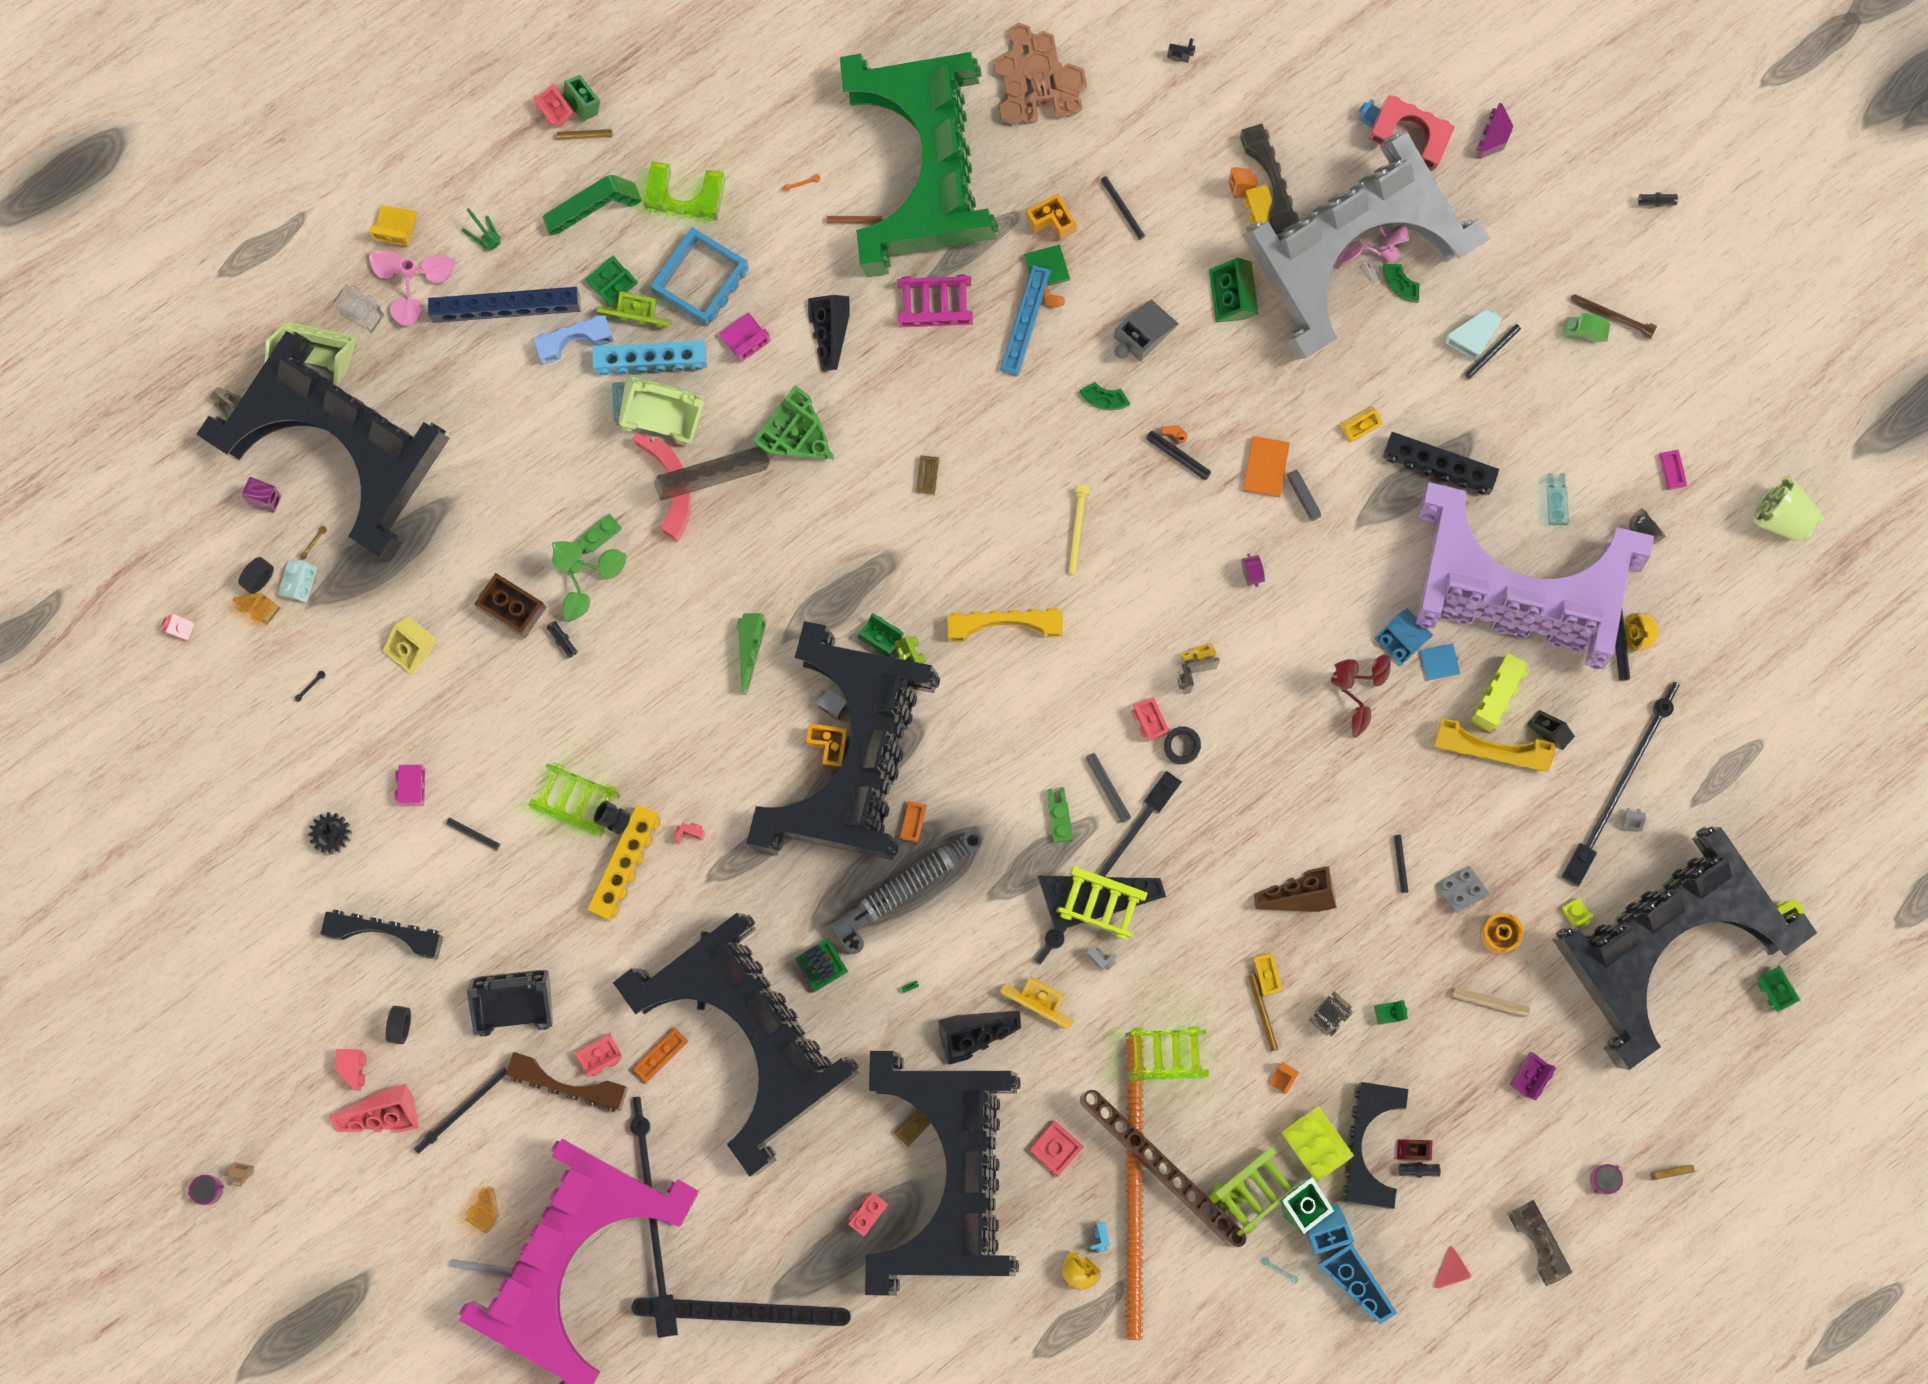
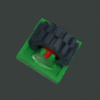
M829 938L795 958L814 992L819 991L848 973L847 968Z

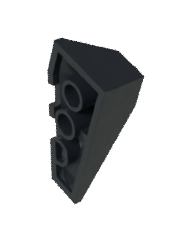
M827 295L808 298L809 322L813 323L815 332L812 334L813 338L817 339V354L822 371H832L838 368L850 316L849 296Z
M1019 1010L956 1015L938 1020L939 1035L949 1065L968 1060L973 1057L972 1054L981 1048L985 1050L989 1047L988 1044L997 1039L1002 1040L1021 1029Z

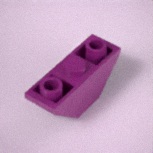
M1502 103L1498 104L1497 109L1493 108L1489 116V119H1492L1491 124H1486L1483 135H1486L1484 141L1480 140L1476 149L1479 151L1477 156L1479 159L1504 150L1514 126Z

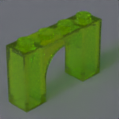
M651 161L643 200L646 210L652 213H657L658 211L665 212L671 216L679 214L686 218L698 217L705 221L718 220L726 180L724 172L706 170L699 195L689 201H679L672 198L668 193L671 176L670 164Z

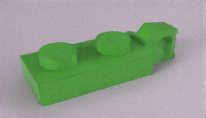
M609 513L581 535L577 540V545L580 546L582 554L585 551L587 553L594 552L621 531L622 528Z

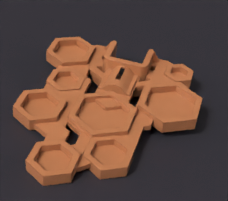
M1021 23L1009 29L1011 44H1013V49L1007 54L1003 53L994 60L996 76L1004 78L1006 96L1008 97L1005 102L999 105L1001 120L1014 126L1020 121L1037 122V107L1049 105L1054 106L1057 119L1079 113L1082 110V102L1078 98L1079 93L1087 88L1084 68L1069 63L1062 67V63L1058 62L1053 34L1041 31L1035 35L1031 32L1030 26ZM1027 46L1029 53L1021 58L1024 54L1023 47ZM1052 75L1054 79L1055 90L1051 89L1049 77ZM1026 79L1031 80L1033 90L1027 98L1024 95L1028 92Z

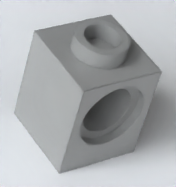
M830 689L822 692L817 700L819 702V709L839 720L848 706L845 698Z

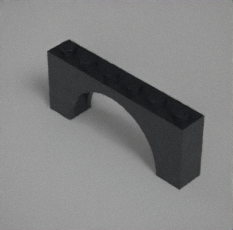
M1360 1082L1358 1086H1355L1354 1098H1357L1356 1106L1352 1107L1351 1117L1354 1118V1126H1350L1349 1137L1352 1138L1351 1146L1348 1145L1354 1156L1349 1159V1166H1345L1344 1177H1347V1183L1342 1188V1197L1345 1198L1344 1202L1395 1209L1397 1189L1382 1184L1369 1172L1362 1155V1140L1366 1128L1375 1117L1386 1111L1405 1110L1407 1108L1409 1089Z

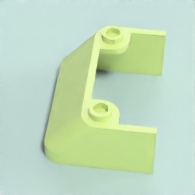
M295 323L283 324L266 340L265 362L286 331L292 334L295 331L310 340L309 345L314 347L305 363L327 367L328 373L334 377L333 383L338 384L347 374L355 348V337Z

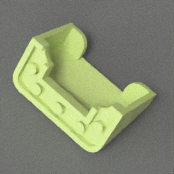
M627 375L619 424L622 429L632 431V429H637L638 427L669 435L675 439L674 442L685 445V443L692 444L705 401L693 392Z

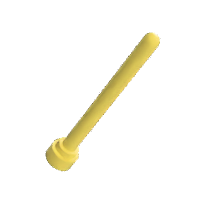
M1086 485L1075 486V494L1078 499L1069 563V574L1074 575L1077 569L1085 499L1090 495V487Z

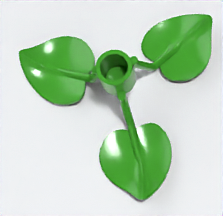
M569 541L552 542V561L554 567L559 571L568 570V575H570L577 589V593H568L563 601L562 613L565 621L569 622L583 616L590 606L589 596L584 593L581 594V589L573 574L580 572L582 565L600 570V576L603 579L613 578L622 571L626 563L625 553L617 549L606 550L599 557V566H595L579 560L582 556V550L576 543Z

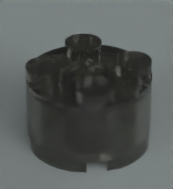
M1335 991L1331 994L1333 998L1328 996L1317 1008L1313 1015L1315 1018L1311 1016L1308 1020L1324 1035L1327 1036L1329 1034L1331 1037L1338 1031L1341 1020L1345 1022L1353 1012L1351 1010L1352 1006Z

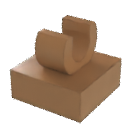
M235 1162L229 1167L228 1176L234 1177L233 1185L241 1187L242 1183L245 1184L246 1179L253 1174L254 1166Z

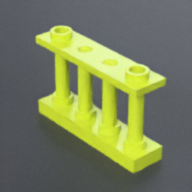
M1075 866L1071 867L1069 875L1073 876L1074 882L1065 909L1057 908L1056 912L1061 913L1060 917L1067 920L1075 918L1116 933L1115 937L1126 940L1127 937L1132 938L1134 934L1127 930L1136 903L1144 901L1147 892ZM1087 881L1092 883V890L1084 914L1080 915L1072 912L1081 883ZM1104 887L1110 890L1109 893L1111 895L1100 922L1090 917L1099 891ZM1123 894L1128 896L1129 902L1121 926L1117 928L1109 925L1118 896Z

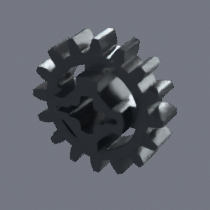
M327 812L326 817L320 814L319 821L313 819L315 826H309L313 830V832L308 833V836L313 837L310 843L312 845L316 844L314 848L317 851L321 849L323 854L327 850L330 855H333L334 850L340 853L341 846L347 847L345 841H351L347 837V835L352 834V831L347 829L350 824L348 822L344 823L346 819L343 816L339 818L337 813L333 817L330 812ZM334 821L339 823L341 828H336ZM330 830H332L333 833L328 837L327 833H330ZM319 839H325L326 845L321 844Z

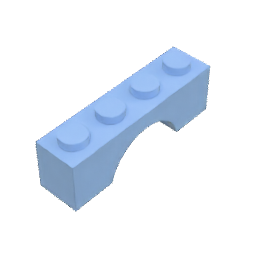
M596 315L588 321H578L573 326L561 327L553 333H543L535 338L534 342L543 365L560 360L564 347L575 339H586L595 346L613 342L614 340L605 315Z

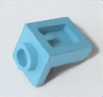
M1105 1222L1097 1223V1228H1094L1096 1240H1100L1101 1244L1090 1246V1250L1095 1249V1253L1107 1251L1106 1246H1110Z

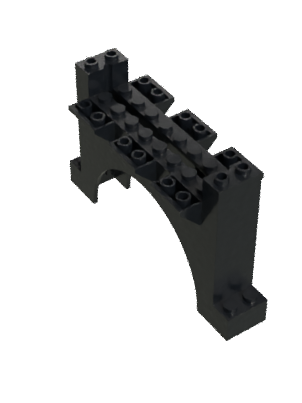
M286 331L228 420L222 419L219 416L213 418L208 415L196 435L226 455L231 454L238 460H241L244 454L260 439L281 429L308 426L330 432L350 453L360 478V508L356 522L348 537L379 558L391 561L403 542L398 540L399 536L390 531V528L450 439L445 435L447 431L432 422L430 425L423 422L413 437L406 430L391 423L377 411L368 407L356 397L346 393L311 367L305 365L304 363L314 347L309 345L310 340L295 331L293 334Z
M804 621L795 659L804 661L803 668L825 675L841 689L851 716L849 748L835 776L816 794L788 806H756L746 844L755 851L778 856V852L783 847L782 837L893 860L894 855L896 856L898 853L899 845L890 834L884 833V819L888 817L890 810L888 803L885 801V796L889 794L890 785H893L894 780H897L899 775L897 767L898 763L902 761L904 753L899 745V740L903 738L904 730H907L908 725L912 723L913 714H911L912 707H915L917 703V696L913 689L935 693V689L940 684L939 674L932 665L834 646L835 637L826 625Z
M1702 827L1696 831V836L1692 840L1704 857L1698 859L1695 857L1686 863L1687 867L1674 871L1671 874L1672 877L1662 885L1663 889L1660 891H1647L1640 896L1641 900L1637 903L1632 902L1625 907L1626 911L1616 918L1617 922L1613 925L1602 924L1594 929L1595 933L1590 937L1588 935L1584 936L1578 928L1566 929L1564 927L1555 933L1556 937L1552 939L1619 1036L1611 1038L1607 1042L1608 1045L1603 1048L1617 1068L1630 1070L1661 1048L1648 1018L1647 988L1657 959L1663 950L1679 935L1705 923L1723 922L1750 933L1767 948L1771 955L1781 950L1787 956L1817 934V931L1804 913L1786 912L1781 914L1722 827Z
M735 913L653 977L645 969L631 968L616 979L613 984L634 1014H638L641 1011L647 1014L654 1008L671 1001L692 999L705 1002L722 1010L744 1031L753 1047L757 1060L758 1092L756 1102L747 1122L740 1132L727 1143V1146L749 1177L760 1174L777 1161L774 1157L776 1156L775 1151L771 1146L767 1147L766 1144L859 1074L857 1070L859 1066L853 1058L849 1059V1057L840 1058L832 1064L827 1056L823 1057L819 1052L821 1048L815 1040L812 1041L805 1038V1031L798 1024L796 1012L792 1008L789 1009L785 1004L787 1001L782 993H777L770 989L771 984L762 972L764 968L751 957L753 953L747 945L738 944L757 930L754 926L756 924L754 919L749 914Z
M870 1051L869 1091L900 1097L911 1103L926 1116L936 1130L943 1146L946 1160V1183L936 1213L918 1235L895 1249L866 1254L865 1295L897 1296V1292L900 1291V1280L897 1279V1275L1016 1277V1272H1019V1260H1016V1256L995 1255L999 1250V1241L996 1240V1231H999V1220L996 1219V1215H993V1211L996 1209V1199L993 1198V1195H996V1191H999V1179H996V1171H999L1000 1161L993 1154V1150H996L997 1146L996 1137H993V1135H997V1130H1000V1119L997 1118V1110H1000V1099L997 1098L996 1094H1017V1089L1021 1087L1020 1077H1017L1018 1074L1013 1071H901L904 1068V1058L901 1057L900 1053L895 1051Z

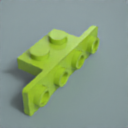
M621 291L619 293L617 309L599 306L596 309V312H600L601 316L612 317V315L619 316L620 320L630 321V318L636 319L637 323L640 324L651 322L660 328H666V326L672 324V320L655 317L657 298Z

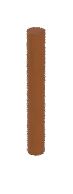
M827 216V223H878L882 221V216Z

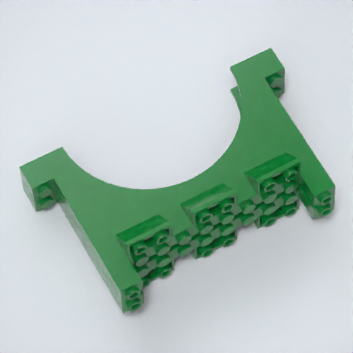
M972 52L873 69L868 67L867 59L864 60L861 53L840 57L843 92H849L850 105H874L896 112L909 121L917 130L922 145L920 175L907 200L886 219L869 227L856 230L859 263L866 276L873 277L889 274V267H891L890 256L996 239V232H999L994 214H991L988 208L974 210L976 201L968 185L971 183L970 173H972V165L968 159V156H971L970 147L967 145L966 138L963 135V132L966 131L964 122H967L966 111L963 110L965 98L961 92V87L979 84V77H982L980 65L978 66V60L973 57Z

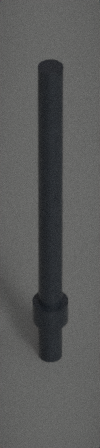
M504 1067L499 1070L433 1131L430 1130L424 1136L425 1138L414 1147V1150L419 1154L429 1144L435 1143L440 1134L506 1076L507 1070Z

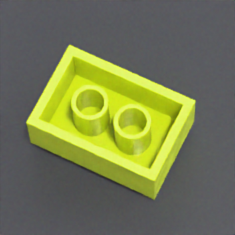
M1319 1106L1281 1132L1316 1182L1354 1156Z

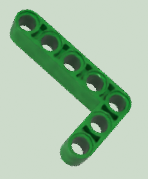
M615 175L603 177L543 215L542 218L548 234L557 235L611 201L628 207L639 204L642 199L636 184Z

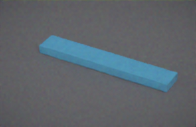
M1032 266L1000 369L1002 372L1018 376L1020 374L1051 274L1050 269Z

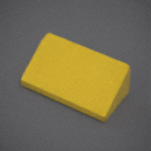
M1369 406L1339 425L1348 440L1353 442L1383 424L1376 408Z

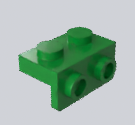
M872 613L866 625L858 633L857 638L884 656L890 657L897 648L895 641L902 639L904 633L882 617Z
M1781 965L1757 978L1759 981L1757 985L1762 993L1765 992L1769 998L1767 1002L1772 1010L1776 1009L1779 1013L1801 1000Z

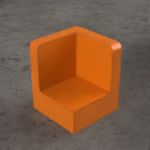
M1281 1062L1269 1084L1286 1094L1299 1072Z

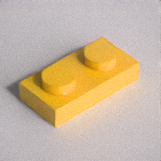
M1273 953L1254 957L1262 995L1267 996L1282 992Z

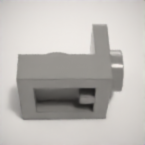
M1092 946L1086 952V955L1101 971L1104 968L1109 970L1116 963L1114 959L1117 955L1115 953L1105 960V955L1099 948L1095 949Z

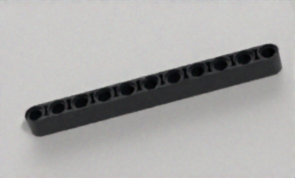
M637 1298L633 1301L631 1307L635 1315L655 1317L653 1298ZM673 1299L676 1318L846 1326L851 1321L850 1311L839 1307ZM640 1301H644L647 1305L643 1313L637 1310V1304ZM680 1303H684L687 1307V1311L683 1315L677 1312V1306ZM700 1304H704L707 1307V1312L703 1316L697 1313V1307ZM720 1305H724L727 1308V1313L723 1317L717 1314V1308ZM740 1306H744L747 1309V1315L743 1318L737 1315V1309ZM760 1307H764L767 1310V1316L764 1319H760L757 1316L756 1312ZM780 1308H784L787 1311V1317L784 1320H780L777 1317L776 1313ZM800 1309H804L807 1312V1318L804 1321H800L797 1318L796 1314ZM820 1310H824L827 1313V1319L824 1322H820L817 1319L816 1315ZM840 1311L847 1313L848 1318L844 1323H840L837 1320L836 1316Z

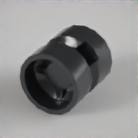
M605 800L597 807L593 821L619 835L628 826L630 813L622 808L617 809L616 805Z

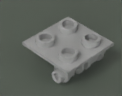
M1470 866L1436 883L1438 889L1451 905L1450 910L1453 914L1455 912L1460 913L1461 910L1469 908L1470 905H1474L1490 895Z

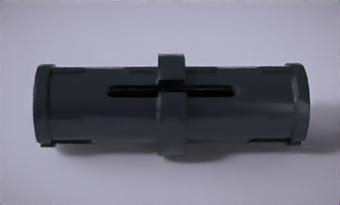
M1656 192L1655 194H1639L1638 198H1641V200H1638L1639 206L1655 205V207H1660L1661 205H1677L1678 201H1675L1678 200L1677 194H1661Z
M557 621L551 623L553 627L549 624L546 629L554 637L556 645L562 648L567 658L573 657L572 653L576 655L578 650L570 642L568 634L562 631Z
M1417 1162V1164L1399 1163V1176H1417V1178H1422V1176L1440 1177L1441 1174L1440 1164H1422V1162Z

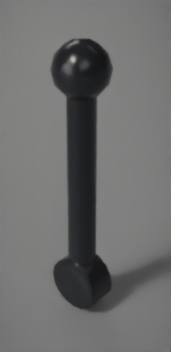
M319 671L318 676L300 694L295 695V701L300 702L302 697L320 679H324L326 677L325 672Z

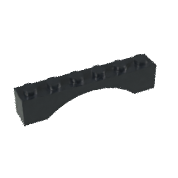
M335 909L332 912L326 911L320 932L324 937L345 940L361 933H387L403 940L418 956L438 960L443 936L438 934L439 931L427 929V932L420 931V927L408 925V928L400 926L401 923L389 921V924L381 923L382 919L374 917L366 920L363 919V915L351 913V916L344 915L343 911Z

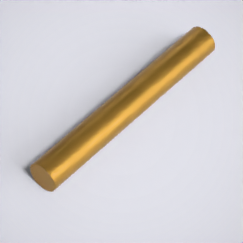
M612 129L557 132V139L613 136Z

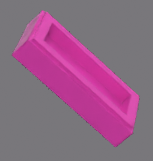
M1679 449L1660 453L1659 458L1667 490L1686 487L1687 481Z

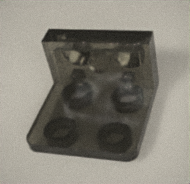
M1206 656L1201 661H1195V659L1184 661L1178 672L1179 678H1177L1179 690L1182 689L1183 695L1191 693L1193 689L1192 674L1217 669L1220 662L1219 657Z

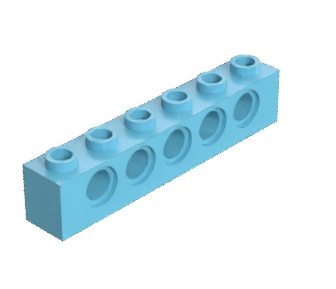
M705 340L592 346L593 369L595 374L601 376L609 375V373L624 375L628 374V372L643 374L647 371L661 373L665 372V370L683 371L684 369L702 370L707 368ZM686 354L692 355L690 359H683V356ZM667 355L673 356L669 361L664 360ZM648 356L655 357L653 361H645ZM630 357L636 358L632 363L627 362ZM611 358L617 359L613 364L608 363Z

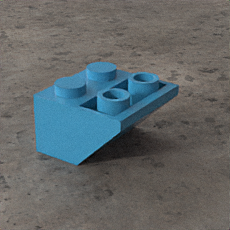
M1408 608L1400 612L1374 638L1400 666L1433 636L1428 629L1415 624L1416 617Z
M1339 1204L1332 1205L1331 1207L1334 1211L1306 1232L1313 1255L1354 1242Z

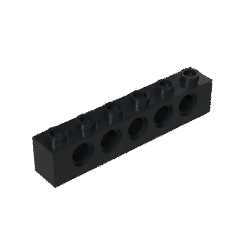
M1391 432L1382 456L1390 463H1400L1407 469L1420 470L1424 475L1440 477L1439 479L1444 482L1451 481L1457 483L1459 487L1474 489L1481 495H1490L1500 470L1395 432ZM1400 450H1407L1409 455H1402ZM1419 455L1424 456L1427 461H1425V462L1420 461V460L1418 459V456H1419ZM1436 462H1442L1445 467H1437ZM1454 468L1461 469L1462 474H1456ZM1472 474H1477L1480 480H1474Z

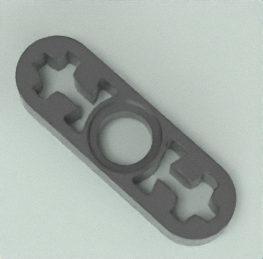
M1298 470L1287 473L1288 480L1309 519L1314 521L1320 518L1321 512Z

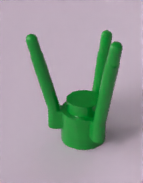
M467 208V212L484 233L482 235L483 240L481 241L464 228H462V232L480 244L484 250L488 248L492 251L497 248L501 243V237L497 234L489 216L485 218L491 231H487L470 208Z

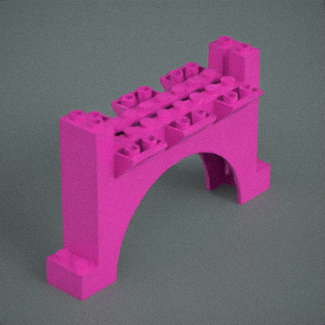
M561 1138L560 1141H556L553 1145L551 1157L571 1168L570 1170H565L560 1179L563 1183L560 1188H555L550 1196L552 1200L550 1205L552 1206H547L541 1216L544 1218L543 1222L539 1223V1225L535 1224L529 1234L532 1238L529 1243H524L519 1252L521 1257L511 1269V1272H513L512 1277L504 1279L498 1289L501 1293L498 1298H493L488 1308L476 1301L464 1304L459 1312V1315H461L459 1321L561 1377L564 1380L560 1384H594L601 1371L588 1363L575 1349L566 1333L561 1316V1286L571 1258L583 1242L592 1234L608 1224L619 1220L646 1217L659 1219L681 1227L700 1191L677 1179L676 1182L672 1181L666 1191L669 1195L666 1196L566 1139Z

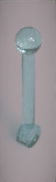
M1267 1257L1261 1259L1263 1265H1268L1288 1277L1292 1283L1298 1282L1297 1276H1292L1269 1262Z

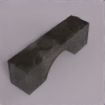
M1534 1199L1507 1213L1515 1230L1524 1233L1533 1242L1538 1254L1536 1269L1545 1286L1556 1283L1572 1273Z

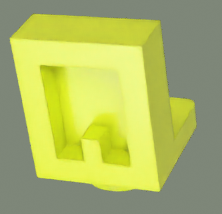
M1580 898L1561 908L1574 928L1579 925L1581 928L1591 923L1590 918L1594 917L1593 913L1590 914Z

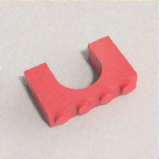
M1388 95L1382 104L1368 140L1383 145L1385 143L1384 139L1392 135L1396 124L1405 121L1412 122L1421 128L1425 136V144L1420 155L1427 167L1434 170L1441 161L1455 126L1451 125L1447 120L1435 117L1430 112L1418 109L1414 104H1407L1401 101L1397 96Z

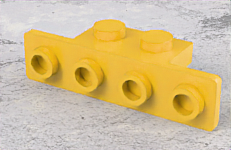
M1032 976L1029 978L1023 992L1006 983L1000 991L1006 999L1017 1001L1023 1008L1033 1010L1040 1017L1054 1021L1060 1028L1070 1029L1074 1022L1073 1019L1057 1011L1065 994Z

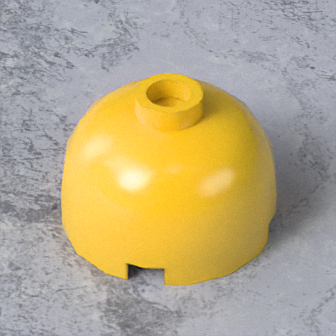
M1631 613L1624 622V626H1627V633H1625L1626 644L1630 650H1648L1656 644L1660 635V628L1655 618L1646 613Z
M1069 1251L1061 1267L1065 1284L1071 1289L1076 1288L1079 1290H1087L1093 1287L1102 1277V1275H1099L1100 1269L1088 1257L1085 1256L1082 1259L1078 1256L1079 1252Z

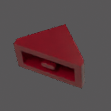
M1398 1139L1397 1159L1432 1161L1433 1140Z

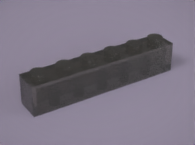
M754 447L658 475L654 485L660 501L765 471L770 461L765 451L760 447Z

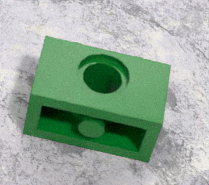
M578 75L564 82L563 95L580 119L585 121L598 115L600 100L582 76Z

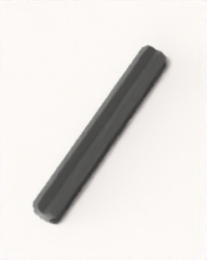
M1095 753L1088 755L1086 760L1122 823L1127 822L1131 819V816Z

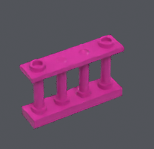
M959 274L956 277L932 278L904 276L901 279H897V289H903L904 312L898 314L899 328L973 325V311L967 310L966 286H971V276ZM940 287L941 311L939 313H932L930 311L929 288ZM947 287H959L958 312L948 311ZM910 288H921L922 290L921 313L913 314L911 312Z

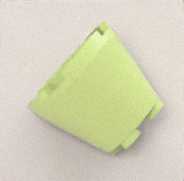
M1790 476L1783 477L1781 479L1782 483L1775 488L1772 486L1761 499L1756 508L1758 511L1757 517L1753 518V522L1761 528L1792 540L1800 541L1803 539L1807 541L1811 537L1814 527L1822 522L1824 516L1796 480Z

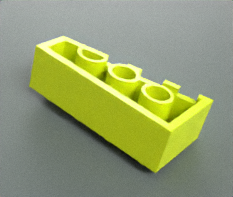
M1510 653L1504 656L1472 715L1470 723L1489 733L1493 729L1497 730L1502 721L1500 717L1503 713H1506L1511 704L1509 703L1511 696L1514 697L1519 689L1517 684L1520 680L1523 681L1528 673V670H1526L1528 663Z

